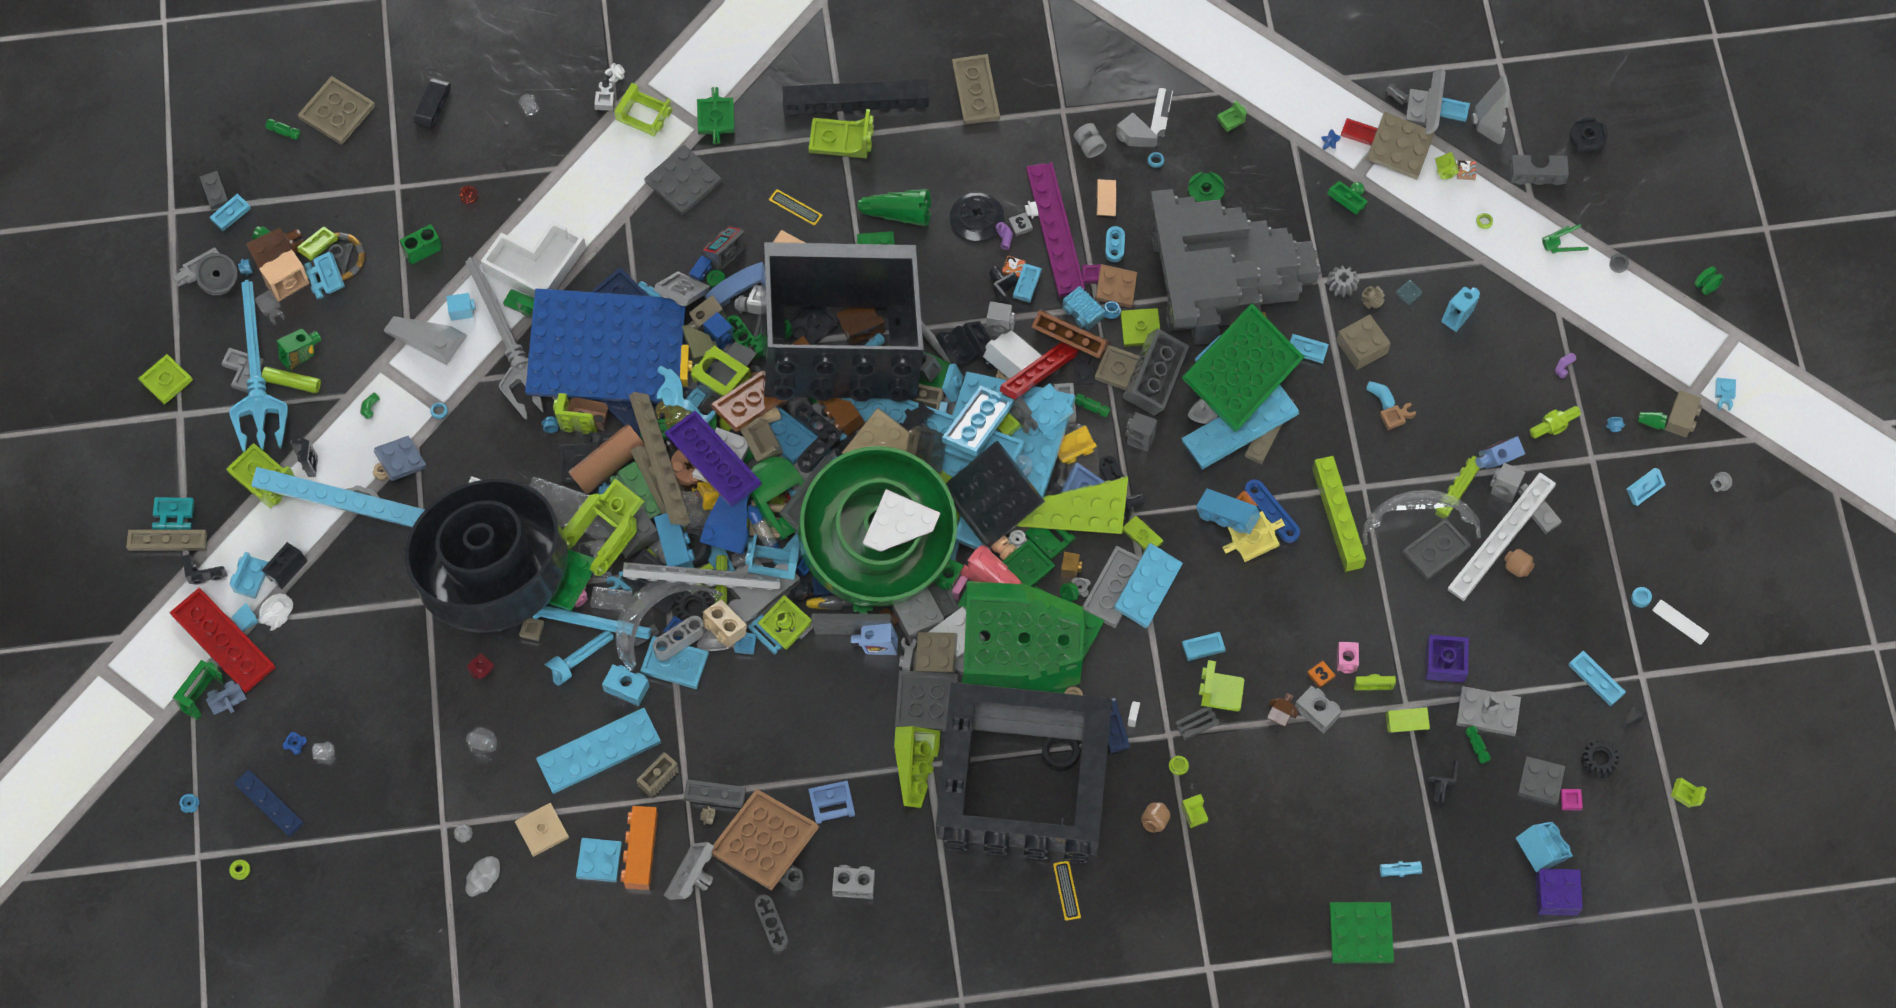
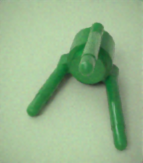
M1581 224L1571 228L1566 226L1550 235L1542 237L1544 249L1546 251L1551 250L1552 254L1557 252L1588 250L1589 247L1558 248L1561 245L1559 237L1580 228Z

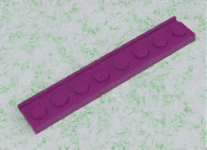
M1053 163L1026 166L1058 296H1068L1079 286L1085 291Z

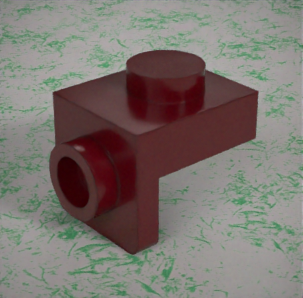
M480 653L471 660L467 668L474 679L477 677L483 679L494 668V664Z

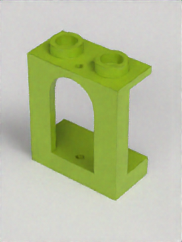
M631 83L614 112L617 121L655 137L656 133L660 132L663 128L666 117L671 115L672 107L670 99L662 102L639 92L638 85ZM635 102L659 112L652 125L628 115Z
M716 346L707 350L700 363L696 364L691 371V376L695 383L699 381L721 397L752 377L748 367ZM715 359L737 372L727 386L705 373Z

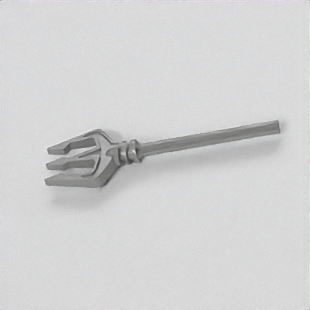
M469 257L465 262L506 346L505 355L508 357V362L511 363V367L501 380L499 388L523 418L528 420L525 405L517 403L511 391L519 383H523L526 387L528 358L525 357L526 353L523 351V347L516 343L476 257ZM532 396L533 403L541 412H544L542 398L540 396Z

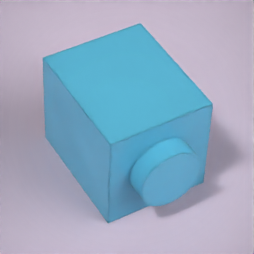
M469 293L446 296L451 321L473 318V310H476L475 301L470 299Z

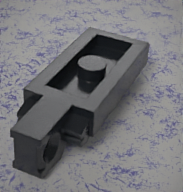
M980 321L965 323L962 327L977 350L980 359L984 360L983 363L988 369H994L995 366L983 357L987 350L985 347L991 339Z

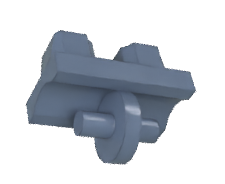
M230 681L225 684V690L221 692L212 690L207 693L208 698L206 701L214 715L226 709L233 713L235 711L232 706L246 699L238 683Z

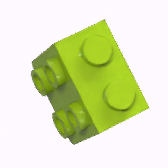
M559 393L558 399L554 400L553 410L555 411L560 430L565 432L578 431L583 434H589V432L597 433L598 428L594 416L589 413L567 411L569 405L568 397L565 393Z
M1208 660L1207 668L1203 667L1201 679L1205 680L1204 684H1200L1199 695H1202L1201 706L1240 711L1244 679L1242 677L1215 673L1216 661Z

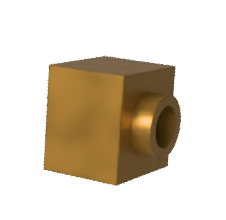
M1064 552L1061 577L1073 579L1077 576V573H1081L1083 562L1079 561L1080 554Z

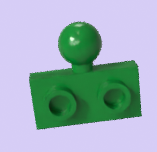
M1338 181L1327 193L1355 215L1364 209L1368 203L1366 199L1361 197L1365 191V187L1361 182H1354L1349 188L1341 181Z

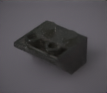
M915 426L909 429L906 452L922 459L938 474H941L946 446L942 442L944 434L934 429ZM912 463L906 464L904 467H910Z

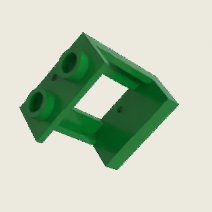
M200 660L172 697L180 710L195 720H198L201 716L195 702L214 679L222 685L225 684L222 678L223 674L217 670L218 666L211 661L206 663ZM202 670H204L201 679L187 697L184 696Z

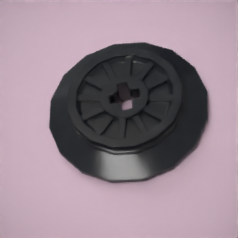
M969 193L960 197L953 204L950 212V222L954 231L962 238L974 242L986 241L994 237L998 233L996 225L999 222L1005 221L1004 210L999 201L991 195L984 193Z

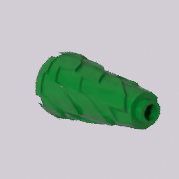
M928 189L890 192L882 195L862 197V200L858 201V211L871 217L925 227L930 222L931 212H929V207H931V194Z

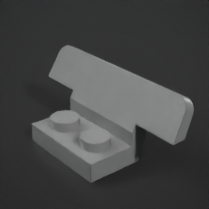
M1442 69L1433 72L1429 91L1410 89L1406 120L1419 126H1426L1425 134H1432L1439 126L1446 73Z

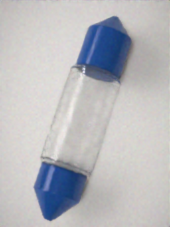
M749 505L747 509L749 520L762 545L780 549L778 540L759 508Z

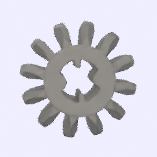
M1343 265L1341 269L1335 267L1333 272H1330L1328 275L1327 285H1329V290L1335 291V296L1341 294L1343 298L1345 294L1351 296L1353 291H1356L1358 288L1359 278L1356 277V271L1351 272V267L1345 269Z

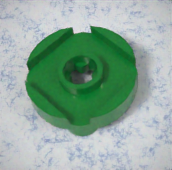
M1199 172L1190 179L1188 195L1189 197L1194 196L1195 202L1223 199L1225 191L1224 182L1217 174L1212 172L1203 174V172ZM1202 187H1210V192H1204Z

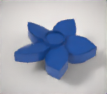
M1331 129L1328 132V136L1321 137L1326 142L1322 149L1325 150L1329 146L1336 149V142L1340 140L1341 136Z

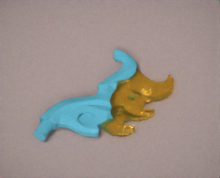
M663 366L658 368L657 372L664 376L665 382L658 390L657 400L662 401L656 406L655 412L658 419L660 418V413L665 414V424L668 430L670 425L677 424L693 411H696L707 423L716 416L715 411H711L709 415H703L690 400H684L682 383L677 374Z

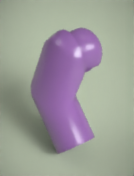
M999 222L996 225V229L1002 238L1000 247L1004 250H1009L1013 233L1004 222Z
M1569 353L1559 360L1555 373L1560 378L1567 376L1568 370L1565 369L1567 365L1576 361L1574 353Z

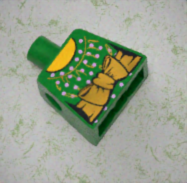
M299 329L277 340L279 360L291 372L315 354L314 345L321 341V337L316 331L308 335L304 329Z

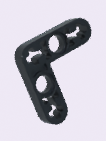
M802 404L795 409L796 420L818 436L797 459L799 470L803 473H809L836 447L841 440V436L835 426L810 406ZM807 411V416L810 418V420L808 421V418L805 415L801 416L800 412L805 413ZM817 421L823 423L820 429H815L812 425ZM829 434H830V435H834V434H835V439H834V438H830V439H829L828 435H829ZM822 446L824 451L821 454H816L814 448ZM803 461H805V462L809 461L810 465H809V466H808V465H804V466H803V463H802V462H803Z

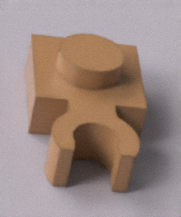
M1411 403L1405 404L1402 409L1396 405L1380 412L1387 430L1405 424V418L1412 419L1416 416V411L1412 413L1407 412V409H1410L1412 406Z

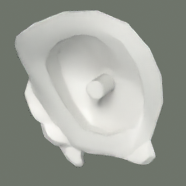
M281 593L266 599L259 610L258 622L271 626V631L281 627L287 621V617L293 609L292 599Z

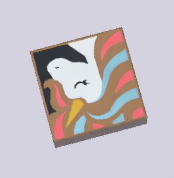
M1458 160L1459 173L1457 174V179L1475 180L1476 161Z

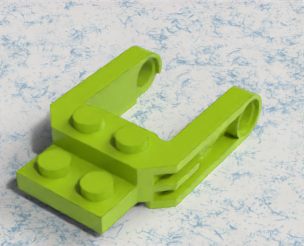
M614 479L604 494L589 495L565 526L563 532L567 539V548L571 549L596 516H601L616 529L597 553L598 556L592 562L590 571L597 576L605 574L636 534L637 524L636 518L633 516L645 501L620 481Z

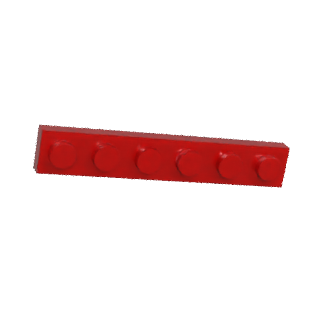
M1061 342L1001 384L999 391L1009 398L1017 399L1077 356L1079 349Z

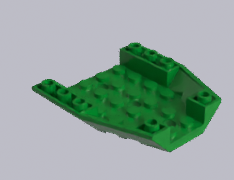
M967 581L962 683L1053 692L1080 684L1084 640V613L1082 606L1026 584ZM986 631L990 634V639L982 641L979 638V634ZM1020 634H1027L1030 641L1024 644L1019 641L1018 637ZM1066 636L1069 639V643L1062 646L1059 644L1058 638Z

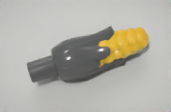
M836 595L812 598L806 602L808 608L841 610L843 606L853 605V603L843 600Z

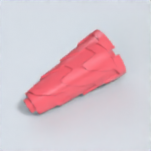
M981 545L973 552L967 560L969 561L968 567L964 565L961 571V576L968 578V581L1023 584L1008 569V566L985 545Z

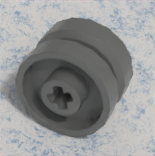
M210 253L204 256L198 262L195 269L196 281L199 287L205 293L213 296H221L230 292L237 281V268L234 261L221 253ZM215 270L219 271V277L213 276Z

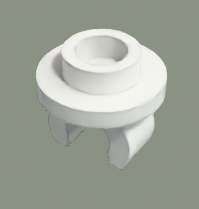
M613 63L611 68L605 71V74L608 76L613 74L609 79L611 83H616L618 79L622 80L624 78L625 71L620 64L616 65Z

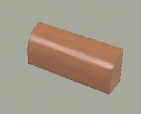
M627 424L568 472L583 491L589 495L634 458L631 453L633 448L644 446L645 444L632 427Z

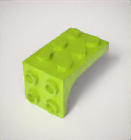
M866 109L865 118L859 121L813 118L809 153L867 158L868 151L871 152V136H873L874 116L870 115V109Z
M253 443L226 470L271 509L274 505H278L284 495L252 487L256 467L294 476V473L289 466L282 468Z

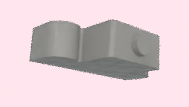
M757 559L753 560L758 566L764 567ZM778 564L774 569L788 571V565ZM749 565L740 566L735 572L748 573ZM795 573L794 580L780 578V589H775L774 591H767L763 588L746 589L742 586L728 588V591L736 598L728 606L747 625V629L761 614H766L784 595L787 597L790 594V590L799 584L800 577Z

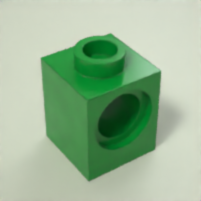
M949 558L944 569L935 580L937 586L952 592L961 576L964 565ZM951 574L953 575V577L946 578L944 577V575Z

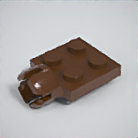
M278 228L246 243L259 269L265 263L275 260L284 252L292 250L296 255L299 253L297 247L305 239L294 243V241L302 238V233L299 229L283 233L281 228Z

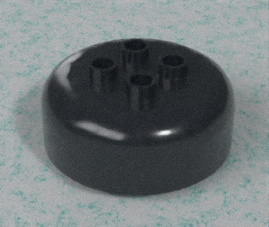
M508 479L474 481L445 493L429 505L419 516L409 533L405 547L406 570L422 603L442 623L467 632L500 631L516 626L533 617L556 594L563 582L568 565L566 538L551 504L534 488Z

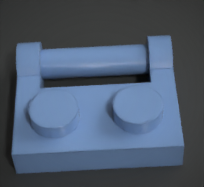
M848 780L809 789L814 818L817 824L825 820L848 815L849 817L855 816ZM843 803L847 805V808L824 813L819 811V808Z

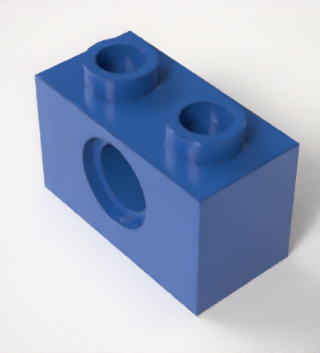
M718 312L703 323L704 333L710 335L712 342L715 341L720 350H723L727 344L731 345L734 343L732 326Z

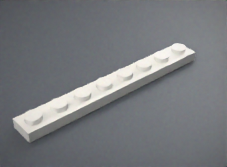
M1541 473L1537 475L1448 587L1449 592L1462 601L1467 598L1556 485L1555 482Z

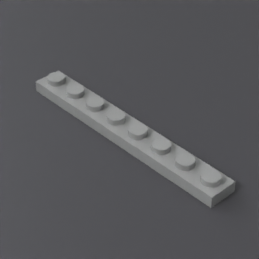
M625 562L623 567V577L631 580L645 578L648 581L666 580L669 583L681 581L691 585L705 583L707 586H716L718 584L725 585L728 588L742 586L746 589L763 588L767 591L780 589L779 577L754 573Z

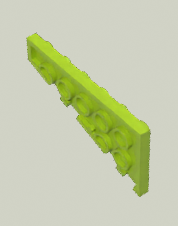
M1125 476L1121 477V479L1109 480L1101 484L1089 485L1056 495L1044 496L1045 503L1017 526L1122 534L1128 477Z

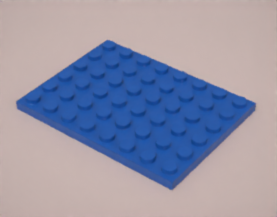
M535 288L525 395L558 397L559 393H565L568 398L576 397L588 400L631 402L629 396L633 392L648 394L651 404L664 405L663 400H657V393L664 384L665 378L657 370L660 366H663L668 370L671 369L680 378L681 346L683 344L682 326H684L685 306L678 305L673 299L663 297Z

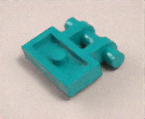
M155 497L153 517L160 518V522H153L152 530H192V523H185V518H193L195 500L193 498ZM168 518H177V522L167 521Z

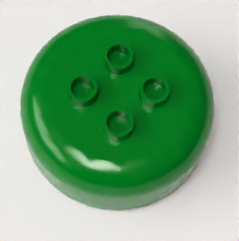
M886 446L854 449L829 462L810 484L802 502L798 519V539L801 553L814 577L822 586L839 598L857 605L869 607L900 604L926 590L947 564L957 535V515L954 501L939 474L917 456L904 450ZM886 489L940 513L933 531L929 534L919 536L882 552L862 544Z

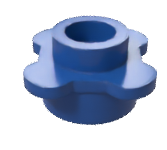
M291 732L286 738V742L283 743V747L285 750L289 749L297 755L301 752V748L307 743L305 737H300L296 732Z

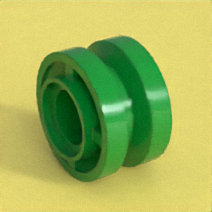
M1714 266L1704 270L1694 283L1697 288L1703 287L1701 292L1704 295L1715 291L1724 280V276L1721 273L1716 275L1717 269Z

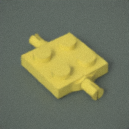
M1263 511L1259 512L1260 518L1250 535L1244 532L1238 533L1233 528L1228 527L1232 536V543L1222 547L1225 554L1236 549L1241 554L1244 562H1247L1280 546L1275 536V530L1285 526L1282 518L1271 524L1266 519Z

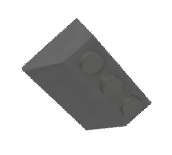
M737 342L731 345L727 344L722 350L745 366L757 354ZM715 359L709 366L712 369L707 374L727 386L737 372ZM699 383L697 386L713 402L721 398L720 395L702 383Z
M642 507L633 516L636 518L637 532L621 552L626 559L659 540L657 529ZM597 515L598 519L611 536L616 528L609 524L601 516Z

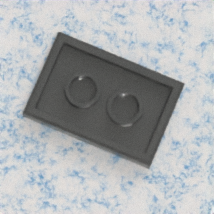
M1445 518L1406 547L1402 554L1428 581L1468 551L1471 545L1450 521Z

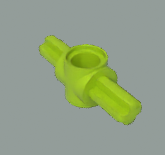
M1577 406L1564 412L1553 410L1544 416L1543 423L1529 430L1530 434L1534 439L1546 433L1557 435L1568 427L1569 421L1579 417L1581 411Z

